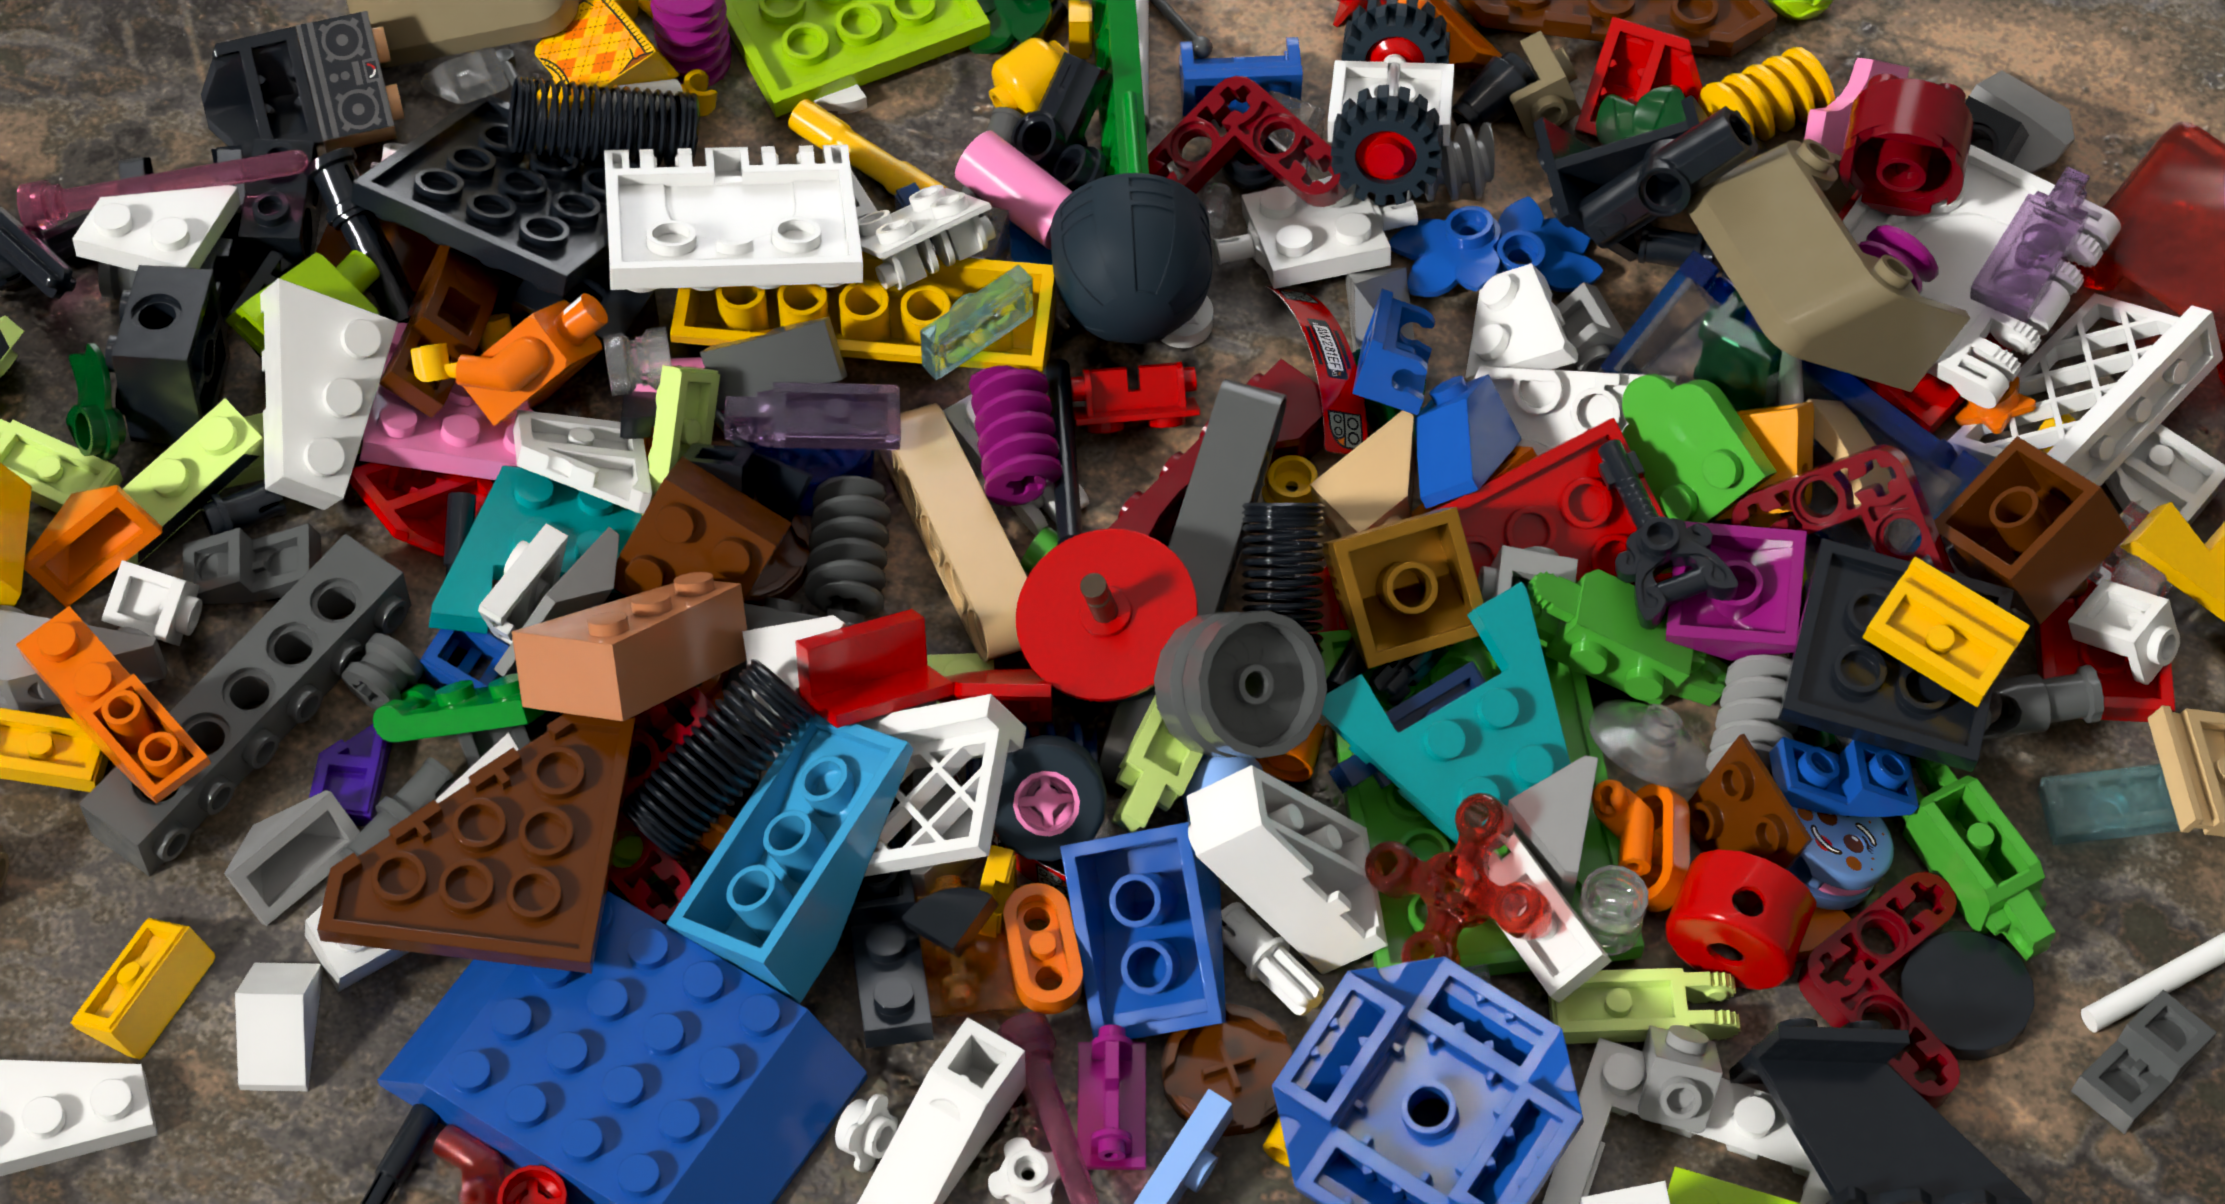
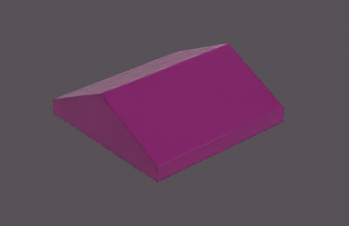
M1684 521L1686 528L1699 523L1710 529L1712 532L1710 551L1717 554L1732 570L1738 581V591L1729 601L1708 598L1706 593H1702L1669 606L1666 641L1730 661L1749 655H1776L1794 652L1799 630L1807 531ZM1673 566L1672 577L1693 568L1691 566Z

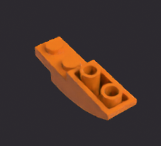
M70 606L16 644L23 658L59 698L66 712L117 768L156 804L211 764L208 756L134 673L132 675L129 674Z

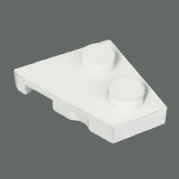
M222 185L100 197L72 238L76 256L137 271L139 265L200 269L241 205L238 189L235 186Z
M1532 263L1499 273L1490 278L1483 288L1480 289L1465 376L1468 381L1475 379L1480 366L1552 370L1578 361V352L1567 340L1562 329L1565 322L1560 310L1551 302L1553 294L1545 276Z
M517 410L513 435L518 467L637 513L644 514L651 501L652 489L644 438H620L621 422Z
M2160 424L2110 475L2105 483L2135 529L2153 509L2169 502L2173 503L2187 523L2191 525L2225 485V465Z

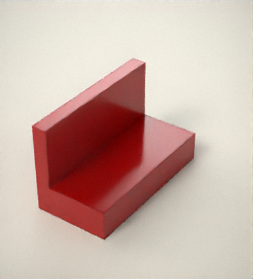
M913 609L795 641L800 697L814 712L836 728L954 695L953 682L928 666L925 617Z

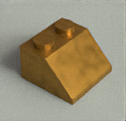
M1457 507L1437 509L1322 543L1324 545L1322 550L1338 606L1367 669L1479 636L1467 614L1484 604Z

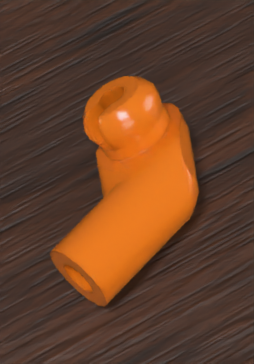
M1613 779L1601 781L1593 789L1591 801L1594 813L1599 821L1620 840L1618 868L1627 875H1646L1651 871L1655 824L1653 813L1636 794L1624 787L1621 782Z

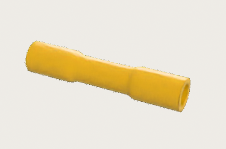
M804 99L799 102L790 115L788 121L789 129L823 150V145L847 144L850 164L882 184L894 196L897 189L912 183H916L920 190L934 185H943L909 162L898 160L854 132L849 124L810 99Z

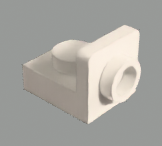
M2106 579L2099 583L2068 621L2073 640L2128 657L2134 681L2148 685L2163 666L2172 662L2180 646V635L2177 631L2169 599Z

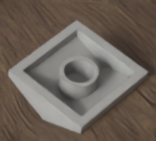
M608 527L545 594L522 628L602 605L614 589L619 534L611 527ZM513 642L494 668L501 676L517 673Z

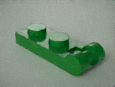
M518 673L500 677L490 682L488 687L475 688L472 680L455 682L437 691L426 684H417L401 694L402 700L393 699L379 707L374 712L373 725L377 734L382 739L388 742H402L527 725L547 711L522 707Z

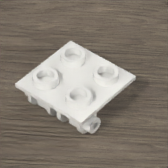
M943 185L930 186L914 193L909 197L910 205L893 213H890L889 210H880L858 220L862 251L883 261V264L876 266L875 270L881 285L885 289L895 286L901 290L927 277L924 267L930 274L939 272V263L929 239L930 237L939 258L947 267L954 265L956 260L961 261L987 249L988 241L996 237L994 227L988 217L983 216L979 218L978 216L992 209L989 202L966 195L963 192L944 188Z

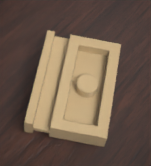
M2162 705L2147 719L2180 832L2189 833L2194 828L2203 829L2204 835L2225 837V713L2188 708L2181 713L2172 712L2170 706Z

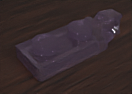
M2067 166L2049 195L2037 191L2034 195L2030 193L2027 195L1973 281L1970 299L2027 324L2084 231V225L2088 219L2089 212L2080 208L2087 197L2085 188L2090 178L2089 175Z
M773 382V390L758 392L757 397L726 396L724 405L725 439L757 442L758 445L765 447L773 446V448L900 450V388L892 384Z

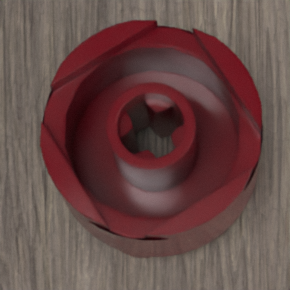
M1887 73L1878 74L1869 79L1867 88L1856 97L1850 110L1839 164L1840 178L1845 187L1848 189L1849 183H1851L1862 193V203L1876 211L1897 216L1911 217L1929 214L1933 204L1947 198V205L1955 201L1962 191L1974 126L1972 114L1965 104L1966 94L1964 91L1950 83L1935 84L1920 79L1898 78Z

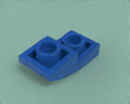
M1782 737L1769 752L1773 779L1792 807L1826 814L1857 817L1912 815L1919 807L1910 758L1892 750L1852 740L1838 755L1820 747H1814Z

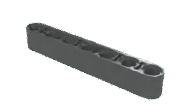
M1228 379L1223 380L1168 546L1182 561L1193 581L1198 601V615L1219 613L1224 610L1240 560L1241 551L1245 544L1242 539L1248 534V532H1244L1241 528L1245 524H1251L1242 520L1244 517L1242 512L1245 510L1242 505L1244 503H1258L1281 430L1287 403V396L1285 394ZM1155 690L1141 698L1118 703L1099 764L1105 784L1126 789L1115 782L1121 770L1119 766L1155 696Z

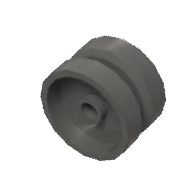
M1268 610L1219 612L1194 617L1177 628L1160 652L1154 676L1157 709L1169 733L1189 750L1211 757L1265 758L1284 755L1307 739L1321 718L1327 693L1324 660L1312 636L1292 618Z

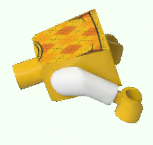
M579 0L578 11L573 21L559 33L543 37L535 47L534 54L552 74V79L556 84L560 80H564L567 85L569 82L575 81L577 86L581 82H585L588 87L592 83H596L599 88L603 84H607L610 89L614 85H618L620 90L624 86H628L631 92L635 87H639L642 92L649 88L652 93L660 89L663 95L667 90L672 91L674 95L678 91L683 93L689 92L690 94L693 92L699 100L700 116L712 113L716 107L718 92L713 89L706 91L709 76L701 69L689 71L685 75L684 84H680L675 79L680 74L633 21L638 14V0ZM551 86L548 92V118L552 100ZM562 87L558 96L559 117L563 99ZM573 88L569 96L570 110L572 109L574 99ZM541 89L537 92L538 100H541ZM582 90L580 96L581 109L583 108V103L585 99L584 90ZM594 90L591 96V119L595 103ZM604 91L603 96H602V99H601V100H602V118H603V112H604V107H605V102H606V94H605V91ZM616 92L612 99L613 116L617 102ZM626 93L623 99L624 115L628 102ZM637 94L634 99V116L639 106ZM648 95L646 96L644 102L645 113H647V108L649 104ZM658 96L655 102L656 111H658L660 104ZM669 97L666 101V110H669L670 107Z

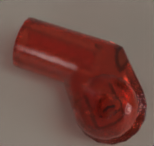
M447 1125L438 1135L433 1146V1153L461 1170L462 1192H458L460 1204H498V1190L505 1179L502 1156L496 1150L455 1125Z

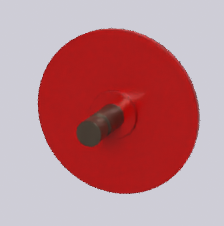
M1110 528L1089 531L1076 535L1057 545L1032 569L1024 582L1017 602V637L1021 650L1031 668L1042 680L1052 682V687L1057 691L1077 699L1102 703L1132 701L1155 690L1154 676L1160 652L1177 628L1198 616L1197 595L1193 581L1182 561L1171 549L1155 538L1126 529Z

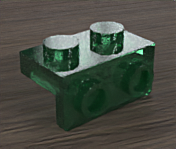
M1737 290L1732 293L1722 307L1715 305L1705 315L1698 331V338L1703 341L1702 353L1695 366L1693 378L1695 380L1709 381L1719 387L1735 411L1775 406L1782 350L1775 346L1765 334L1744 324L1747 306Z

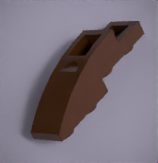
M440 245L407 312L411 318L379 384L432 418L444 406L456 379L449 378L431 382L420 381L416 378L413 371L411 349L425 345L447 343L450 363L457 362L461 354L472 355L477 349L499 292L502 270L487 267L475 257L450 246Z

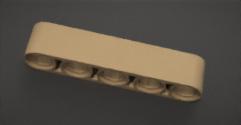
M937 403L876 420L875 436L883 463L979 657L986 662L1022 651L1016 631V608L1027 576L943 410Z

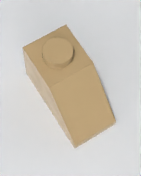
M1402 410L1310 484L1313 503H1322L1325 506L1322 509L1324 512L1322 517L1325 519L1323 522L1339 538L1412 517L1417 445L1414 416L1411 413Z

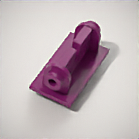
M1119 1025L1102 1026L1099 1028V1036L1094 1038L1092 1042H1078L1077 1170H1146V1042H1132L1130 1038L1126 1037V1029Z

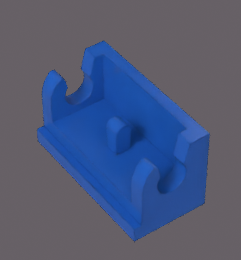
M1286 37L1287 51H1284V55L1194 59L1192 41L1180 42L1179 76L1183 116H1187L1217 84L1233 76H1245L1255 81L1290 112H1299L1301 109L1303 71L1298 37ZM1235 99L1228 107L1231 112L1237 110L1243 114L1250 106L1247 101L1240 103Z
M1382 288L1362 340L1352 394L1418 415L1424 401V385L1432 348L1417 339L1410 340L1404 337L1401 333V327L1406 323L1414 322L1422 328H1433L1435 326V318L1424 308L1394 299L1393 292Z

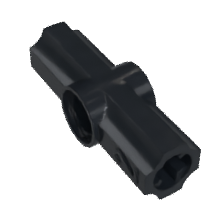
M1725 106L1679 137L1663 139L1653 143L1646 150L1642 161L1580 200L1577 211L1584 223V229L1597 245L1601 243L1610 248L1657 217L1673 216L1680 213L1688 205L1693 194L1756 155L1758 144L1753 137L1750 125L1737 110L1733 111ZM1667 173L1673 175L1679 181L1665 182L1655 175Z

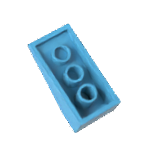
M816 712L815 717L810 718L811 722L806 723V727L801 728L798 726L799 735H791V744H785L783 753H779L775 762H773L666 923L669 928L798 1004L802 1002L837 947L914 750L907 741L856 723L836 728Z

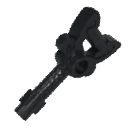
M1618 439L1610 440L1601 445L1598 449V454L1603 463L1598 464V471L1608 491L1617 489L1637 528V531L1630 534L1626 541V551L1617 555L1615 572L1617 578L1623 582H1635L1634 599L1637 618L1641 627L1647 630L1655 629L1664 618L1666 607L1702 593H1706L1708 598L1720 601L1731 600L1738 591V581L1732 570L1717 554L1710 551L1712 545V532L1710 529L1699 523L1686 528L1683 520L1659 516L1640 480L1645 477V470L1635 451L1626 453L1621 441ZM1691 566L1693 568L1658 583L1654 579L1668 567Z

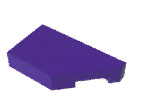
M372 724L346 742L340 739L320 752L309 798L325 790L331 791L356 826L366 827L377 815L375 806L380 802L392 742L382 739Z

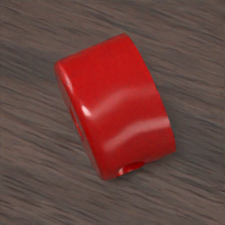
M1720 849L1700 853L1688 868L1666 921V939L1676 955L1698 972L1715 973L1718 971L1720 973L1725 972L1726 974L1731 973L1737 988L1755 990L1775 988L1781 986L1793 974L1797 955L1816 909L1817 902L1809 888L1796 876L1765 858L1742 851ZM1740 891H1754L1763 902V912L1757 916L1742 914L1734 908L1732 897ZM1717 943L1729 945L1738 950L1741 961L1724 958L1712 950L1711 947Z

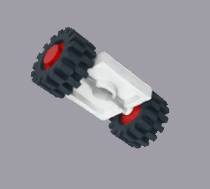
M1368 0L1367 11L1359 5L1353 12L1352 21L1348 20L1345 27L1341 61L1335 60L1328 114V142H1332L1331 166L1334 175L1341 173L1340 184L1345 190L1356 184L1355 197L1363 201L1368 192L1375 193L1374 204L1385 205L1386 195H1394L1396 205L1406 203L1407 190H1410L1415 198L1424 194L1425 182L1432 186L1437 178V170L1441 168L1443 146H1450L1454 89V64H1449L1450 32H1446L1447 22L1443 15L1435 18L1436 7L1428 1L1421 10L1417 8L1418 0H1407L1406 4L1398 3V0H1387V3L1381 5L1380 0Z

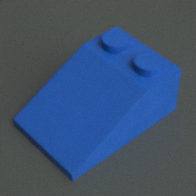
M1190 822L1060 846L1074 930L1083 968V982L1093 1039L1099 1036V1028L1105 1025L1122 1026L1126 1029V1037L1135 1039L1226 1023L1219 877L1196 856L1188 837Z

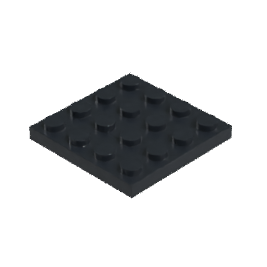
M482 92L353 181L351 203L374 212L378 218L384 221L396 222L419 232L436 244L450 246L475 257L487 267L504 270L531 282L537 289L547 293L565 296L609 261L605 162L600 158V149L596 160L593 161L590 158L589 149L587 157L582 160L579 156L578 143L576 156L572 159L568 155L567 143L565 156L561 158L558 155L556 143L555 153L550 157L547 154L546 135L545 149L541 156L536 152V136L534 149L530 155L523 152L519 154L517 151L512 153L508 145L510 103L486 92ZM631 156L629 160L630 168H640V163L636 165L632 161Z

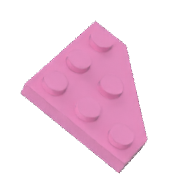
M397 323L381 378L408 323ZM455 380L444 406L430 418L379 384L361 440L360 461L496 480L502 466L518 467L513 435L516 416L494 426L465 388L457 385Z

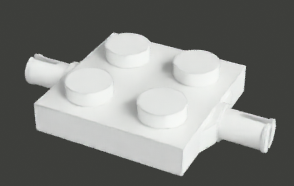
M1332 176L1319 179V181L1325 184L1330 181ZM1353 184L1340 201L1327 207H1314L1306 203L1287 186L1273 187L1264 191L1241 195L1242 214L1248 226V234L1214 239V253L1218 265L1253 257L1266 270L1273 289L1390 266L1391 246L1384 231L1417 225V209L1413 200L1398 205L1392 204L1382 207L1374 204L1375 202L1368 195L1363 201L1355 197L1356 184Z

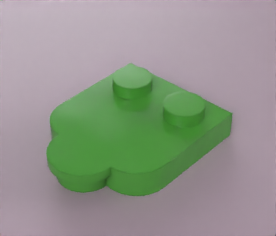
M1646 374L1634 379L1625 389L1622 409L1628 425L1623 429L1622 434L1631 452L1635 451L1645 470V479L1665 517L1688 522L1712 523L1777 473L1729 400L1715 384L1706 380H1692L1677 386L1673 381L1661 375Z

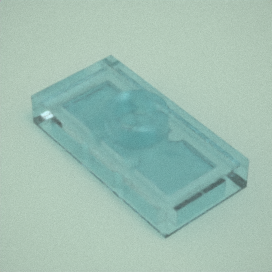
M1018 264L978 292L968 293L960 297L947 313L920 330L922 366L935 380L941 379L1033 316V278Z
M2161 764L2041 777L2037 788L2053 845L2180 831Z

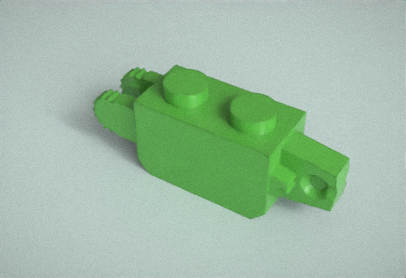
M1600 569L1586 573L1577 583L1561 576L1556 577L1554 573L1549 574L1547 571L1535 575L1527 586L1529 590L1528 596L1539 639L1547 642L1545 656L1571 667L1578 673L1593 677L1627 693L1637 700L1645 701L1656 707L1670 694L1709 707L1722 696L1723 689L1725 688L1727 664L1713 655L1666 641L1669 606L1666 607V614L1655 629L1647 630L1641 627L1637 618L1634 585L1625 583Z
M1917 757L1915 759L1916 771L1923 784L1927 786L1930 795L1924 797L1915 786L1919 807L1912 815L1901 816L1906 823L1902 834L1929 872L1939 875L1949 883L1955 892L1956 908L1974 932L1985 934L1991 931L1995 936L2003 933L2026 961L2048 950L2056 931L2043 913L2047 903L2040 893L2045 879L2040 860L1977 778L1966 775L1958 780L1947 765Z

